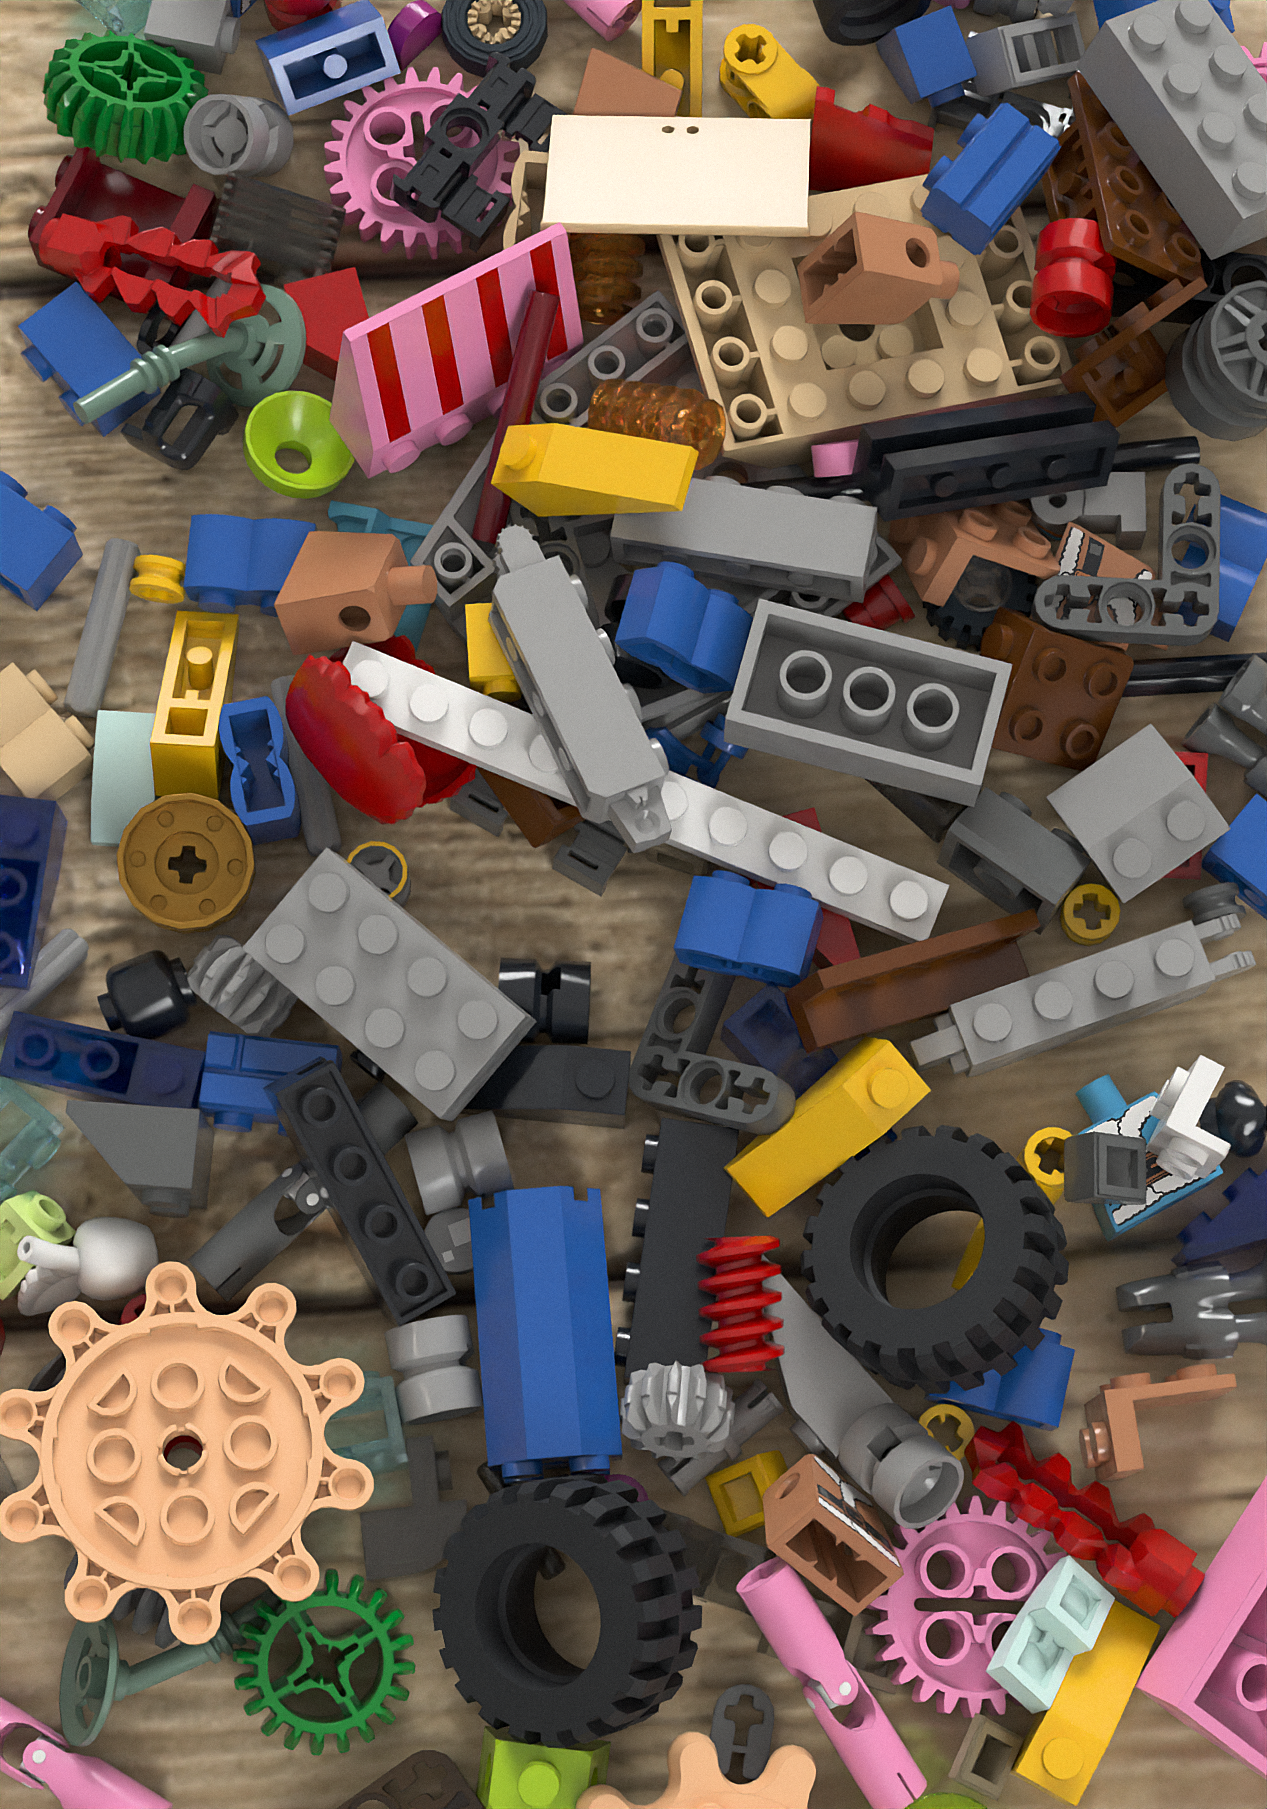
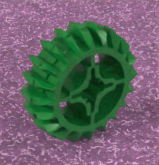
M106 30L103 37H98L89 32L84 33L81 40L66 39L64 48L54 50L53 58L49 62L48 71L44 76L42 93L45 94L44 105L47 108V120L57 124V134L63 137H73L74 147H90L95 150L96 157L108 154L116 156L120 163L125 158H131L146 165L151 157L162 162H168L172 154H186L184 125L187 115L197 101L208 96L209 89L204 86L205 75L198 70H194V61L187 57H178L175 47L163 48L155 44L154 40L149 39L146 41L135 38L132 32L128 36H117L111 30Z
M328 1568L324 1574V1589L315 1590L311 1596L303 1601L289 1602L279 1598L282 1604L275 1610L266 1601L257 1598L252 1606L257 1614L266 1620L263 1626L260 1628L250 1622H241L238 1628L242 1636L256 1641L254 1649L241 1647L234 1649L232 1653L234 1662L253 1664V1671L242 1673L234 1678L235 1688L237 1690H248L257 1687L259 1693L244 1703L243 1708L248 1716L257 1714L267 1707L271 1710L260 1726L261 1732L266 1736L275 1733L283 1722L289 1725L283 1741L284 1747L289 1750H294L299 1744L302 1733L307 1732L310 1733L309 1747L312 1755L319 1756L322 1754L325 1734H334L338 1751L346 1753L350 1750V1742L346 1730L355 1726L361 1738L366 1743H369L375 1739V1734L366 1721L367 1718L375 1713L382 1722L391 1725L396 1719L391 1709L382 1703L385 1697L389 1695L399 1701H406L409 1697V1690L401 1684L392 1682L394 1674L410 1675L415 1673L416 1665L413 1661L405 1658H395V1651L408 1649L413 1646V1636L410 1633L390 1635L389 1630L400 1624L404 1619V1614L399 1608L391 1609L381 1616L376 1613L387 1598V1593L380 1587L373 1590L365 1601L361 1600L359 1596L364 1588L365 1581L361 1575L353 1574L349 1579L345 1592L337 1590L339 1583L338 1571ZM318 1606L341 1607L359 1615L366 1623L353 1631L349 1629L338 1635H326L315 1627L306 1610ZM288 1621L298 1637L300 1652L296 1661L284 1670V1674L270 1683L268 1676L270 1648L277 1633ZM306 1632H310L313 1635L318 1646L325 1644L328 1652H330L332 1646L340 1649L342 1654L335 1658L334 1665L337 1669L335 1674L342 1684L341 1690L336 1689L330 1677L323 1678L320 1670L315 1677L306 1671L314 1663L311 1654L313 1649L305 1637ZM377 1641L379 1651L377 1673L370 1689L359 1701L348 1679L349 1668L352 1662L365 1652L364 1648ZM310 1688H321L330 1693L342 1712L328 1716H313L294 1710L282 1700L294 1692L298 1695Z

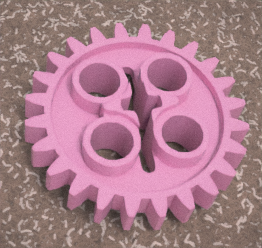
M408 67L404 84L398 85L393 77H389L383 80L384 91L377 93L370 86L361 88L364 101L362 106L348 100L343 103L345 117L349 122L342 120H332L331 122L332 136L337 141L325 142L324 144L326 160L331 162L324 166L326 183L334 185L329 189L333 206L344 205L341 212L343 223L346 226L361 221L359 233L360 239L364 243L379 233L381 234L383 253L387 254L398 241L404 243L407 259L413 258L418 245H426L431 258L437 259L440 243L446 241L457 254L461 253V236L465 233L441 218V210H439L435 222L427 223L396 202L385 199L382 196L390 190L394 174L404 179L416 164L411 119L414 116H420L423 119L426 135L458 93L468 98L477 86L468 93H465L463 74L457 73L448 85L442 84L437 67L432 68L427 82H419L413 67ZM455 126L460 128L462 132L457 136L448 138L452 144L460 148H471L480 142L477 133L466 126ZM503 130L501 139L473 175L478 177L476 185L491 195L498 190L510 198L509 206H512V194L509 185H511L514 163L520 156L519 142L511 141L504 136L505 131ZM387 133H395L402 136L401 140L391 145H382L376 142L377 138ZM412 193L411 197L418 201L419 196ZM493 202L487 206L477 219L479 223L494 206Z
M970 1496L964 1499L961 1515L954 1502L938 1520L936 1519L931 1524L918 1528L917 1531L905 1529L899 1524L895 1525L892 1530L901 1546L899 1548L893 1546L903 1568L904 1575L866 1607L870 1610L880 1611L881 1620L864 1629L865 1634L872 1636L884 1635L887 1644L874 1656L876 1661L897 1660L899 1666L894 1671L890 1680L893 1685L903 1684L911 1679L916 1680L911 1699L914 1702H925L936 1692V1712L940 1714H950L959 1699L964 1718H973L975 1713L979 1714L982 1700L991 1716L1003 1715L1006 1708L1005 1694L1016 1706H1023L986 1672L995 1653L991 1642L993 1631L1001 1623L1009 1628L1017 1615L986 1613L972 1616V1613L963 1611H918L914 1606L917 1598L956 1600L970 1597L971 1600L978 1602L1013 1601L1026 1603L1033 1591L1058 1560L1067 1556L1065 1552L1046 1555L1043 1548L1048 1542L1051 1532L1040 1530L1028 1535L1026 1530L1029 1523L1015 1517V1515L1009 1521H1005L1006 1502L1004 1501L992 1502L983 1515L979 1496ZM934 1553H938L946 1558L951 1567V1579L944 1589L935 1587L927 1576V1563ZM999 1556L1007 1558L1015 1569V1582L1007 1592L997 1587L992 1577V1566ZM935 1621H939L946 1626L951 1638L950 1649L942 1658H937L933 1655L926 1643L927 1630Z

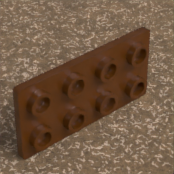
M1078 71L1075 72L1068 80L1076 120L1057 139L1061 148L1049 170L1041 179L1050 223L1068 218L1094 220L1099 224L1103 247L1107 253L1168 282L1178 278L1183 287H1186L1200 276L1205 281L1200 262L1201 253L1196 245L1195 236L1083 75Z

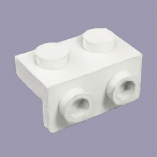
M1202 1055L1198 1057L1188 1071L1180 1067L1175 1069L1170 1080L1167 1079L1149 1113V1115L1159 1119V1122L1146 1146V1150L1158 1155L1156 1163L1161 1168L1187 1180H1191L1194 1174L1205 1179L1225 1159L1231 1147L1226 1141L1196 1127L1225 1068Z

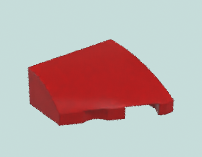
M817 86L809 149L808 190L834 192L929 174L934 128L913 120L896 118L887 110L872 104L866 106L862 111H850L834 104L835 90Z

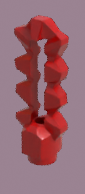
M62 214L61 218L55 217L45 225L40 236L39 256L41 261L45 265L53 267L61 275L79 280L84 291L93 301L101 303L117 285L124 302L132 312L146 314L156 299H158L161 310L172 323L181 326L188 316L197 309L215 335L225 338L232 321L258 315L266 299V295L256 277V271L261 262L255 253L231 250L218 254L219 249L212 240L192 239L182 243L175 232L164 227L139 233V227L133 219L124 215L94 222L70 214ZM120 253L132 255V253L138 254L148 261L170 267L177 265L187 272L209 278L216 276L232 285L227 294L222 293L221 297L216 296V298L208 297L198 290H193L192 292L183 290L159 279L152 281L127 274L120 270L122 266Z
M1012 1421L1000 1432L981 1425L964 1449L965 1458L972 1471V1484L980 1489L987 1498L1010 1503V1509L1015 1517L1030 1523L1034 1528L1052 1532L1056 1543L1068 1555L1081 1560L1095 1561L1096 1568L1105 1582L1112 1587H1116L1121 1595L1152 1617L1160 1609H1163L1176 1618L1202 1583L1205 1573L1192 1565L1197 1556L1196 1552L1165 1530L1156 1529L1152 1518L1145 1513H1141L1124 1522H1119L1108 1487L1094 1481L1078 1490L1072 1484V1467L1070 1462L1059 1452L1037 1461L1021 1426L1016 1422ZM1003 1462H1010L1016 1467V1470L1009 1466L1007 1463ZM1018 1477H1020L1023 1480L1034 1479L1036 1482H1038L1043 1487L1052 1492L1053 1496L1033 1482L1025 1485L1024 1483L1019 1481ZM1059 1506L1062 1507V1508H1074V1509H1076V1510L1079 1511L1081 1514H1083L1084 1516H1086L1088 1519H1090L1091 1521H1093L1095 1524H1097L1098 1526H1100V1527L1102 1528V1531H1103V1533H1104L1105 1538H1106L1108 1541H1109V1540H1117V1541H1119L1121 1544L1116 1543V1544H1110V1545H1109L1108 1543H1106V1542L1104 1541L1103 1534H1102V1531H1101V1530H1099L1097 1527H1095V1526L1092 1525L1090 1522H1088L1087 1520H1085L1083 1517H1081L1080 1515H1078L1076 1512H1074V1511H1062V1510L1059 1509Z

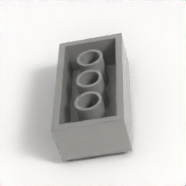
M1158 0L1105 21L1076 67L1211 260L1266 237L1267 83L1209 1Z
M759 599L726 715L723 742L974 807L982 784L1013 664Z
M327 847L241 948L440 1119L453 1122L537 1022L347 860Z

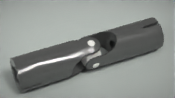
M380 1081L356 1102L383 1155L387 1154L405 1137L404 1134H408L418 1124V1121L407 1107ZM300 1160L297 1164H293L284 1170L188 1259L189 1263L227 1303L326 1209L302 1161ZM282 1195L296 1203L300 1210L298 1213L288 1218L275 1220L274 1213Z

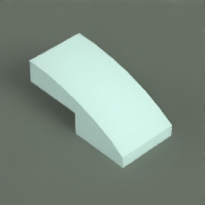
M98 710L91 797L92 845L119 847L125 827L138 811L161 797L155 796L150 749L155 713Z
M1070 1555L1060 1558L1017 1614L995 1651L986 1672L1032 1714L1050 1709L1074 1655L1092 1650L1115 1597Z

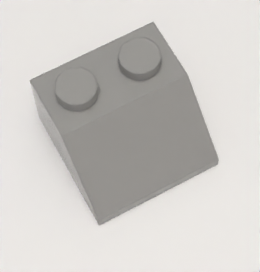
M1151 723L1046 797L1116 897L1124 904L1231 829L1195 777Z

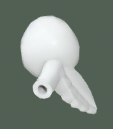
M95 1217L86 1220L77 1228L72 1247L52 1244L27 1235L19 1243L17 1256L22 1261L36 1265V1268L29 1270L25 1275L26 1279L21 1281V1288L18 1292V1309L21 1314L32 1316L53 1311L60 1305L76 1299L81 1292L92 1299L105 1301L128 1297L144 1290L148 1275L152 1269L159 1265L158 1249L152 1231L141 1223L125 1218Z

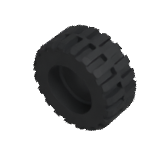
M923 1125L904 1128L901 1131V1140L892 1142L887 1135L878 1138L868 1145L871 1151L860 1160L851 1156L838 1167L843 1175L834 1186L828 1183L823 1185L815 1199L822 1208L818 1217L812 1215L807 1217L802 1235L812 1245L811 1250H803L800 1255L801 1274L811 1282L807 1286L805 1293L811 1309L822 1318L821 1325L837 1343L873 1374H880L892 1385L906 1390H910L917 1384L926 1393L946 1394L950 1390V1381H955L966 1391L983 1386L985 1383L983 1374L992 1369L1002 1377L1018 1366L1013 1356L1026 1345L1031 1351H1034L1044 1339L1045 1335L1038 1329L1045 1317L1051 1320L1056 1319L1063 1302L1054 1291L1055 1285H1064L1068 1282L1069 1262L1059 1252L1064 1250L1067 1240L1063 1225L1053 1215L1056 1209L1047 1195L1009 1152L1004 1153L994 1141L979 1133L968 1137L960 1127L941 1125L936 1128L935 1136H932ZM968 1211L979 1214L984 1222V1248L979 1264L967 1283L948 1299L929 1307L920 1309L893 1307L888 1302L886 1293V1273L892 1253L903 1236L919 1222L939 1213Z
M580 1473L571 1476L563 1474L507 1487L489 1495L487 1503L475 1505L462 1518L460 1527L464 1531L452 1533L443 1549L442 1557L448 1560L447 1567L437 1569L433 1593L440 1594V1607L433 1609L432 1612L434 1631L442 1630L445 1648L439 1650L446 1669L454 1668L460 1679L455 1684V1687L467 1704L477 1701L482 1706L478 1713L479 1716L496 1730L510 1725L508 1734L517 1741L529 1745L541 1741L548 1748H566L580 1742L584 1744L643 1722L657 1713L660 1703L672 1699L682 1686L683 1676L678 1671L692 1667L698 1645L690 1640L691 1631L702 1628V1606L693 1604L692 1589L700 1587L696 1567L687 1569L681 1552L687 1550L688 1547L678 1529L668 1532L662 1524L667 1518L666 1513L652 1499L637 1503L639 1493L635 1487L621 1480L608 1482L603 1475ZM551 1547L562 1551L580 1566L592 1584L597 1597L600 1611V1635L594 1656L586 1669L571 1664L556 1652L546 1639L537 1618L534 1603L536 1575L544 1556Z

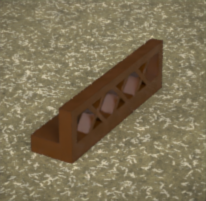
M1030 909L817 970L784 993L806 1053L809 1054L946 1013L951 1004L1030 977L1017 941L1041 927L1035 910Z

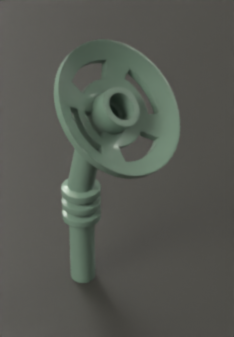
M260 284L266 295L265 301L276 309L281 322L270 326L268 321L258 314L232 321L225 338L216 336L210 328L206 334L168 348L164 345H158L153 348L152 352L147 351L144 353L141 359L135 358L132 360L128 371L73 403L74 410L83 423L89 424L143 391L147 394L154 393L157 390V386L162 388L169 383V380L174 381L179 378L180 370L206 361L211 381L223 390L233 404L254 408L264 398L277 392L287 391L300 371L306 349V328L297 303L283 290L274 286ZM279 345H284L276 369L266 381H263L261 376L272 366ZM223 362L230 370L241 374L243 390L233 387L226 381L219 368Z
M268 1588L232 1614L226 1610L221 1612L220 1628L216 1635L207 1643L197 1646L184 1644L181 1648L178 1645L132 1666H129L126 1660L119 1659L118 1640L110 1615L96 1623H85L78 1620L67 1645L60 1681V1719L67 1741L73 1746L85 1747L91 1744L106 1722L113 1701H122L125 1695H133L208 1661L214 1664L221 1661L220 1653L224 1652L228 1656L233 1653V1644L236 1643L240 1647L247 1644L246 1638L238 1631L241 1622H250L260 1627L266 1621L253 1609L252 1604L254 1601L260 1598L275 1610L282 1604L281 1600ZM86 1704L90 1711L95 1713L89 1727L85 1722L82 1707Z

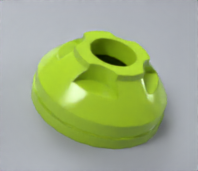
M290 390L270 395L254 407L246 421L242 441L243 454L247 465L259 481L279 494L292 498L309 499L331 492L345 479L355 458L329 421L332 403L315 394ZM286 448L297 450L306 457L309 469L299 474L289 473L278 465L275 453Z

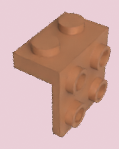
M1017 500L892 520L887 536L895 552L902 559V565L921 600L941 607L945 605L973 555L1044 579L1057 576L1061 570L1060 565L1050 551V542L1039 533L1030 519L1032 516L1031 511Z
M1204 1364L1177 1369L1176 1375L1164 1377L1165 1382L1151 1384L1150 1373L1129 1374L1111 1378L1109 1384L1099 1386L1100 1394L1084 1404L1088 1428L1080 1429L1079 1443L1085 1468H1095L1096 1480L1099 1483L1123 1480L1144 1469L1135 1411L1218 1399L1237 1388L1235 1374L1217 1375L1216 1364Z

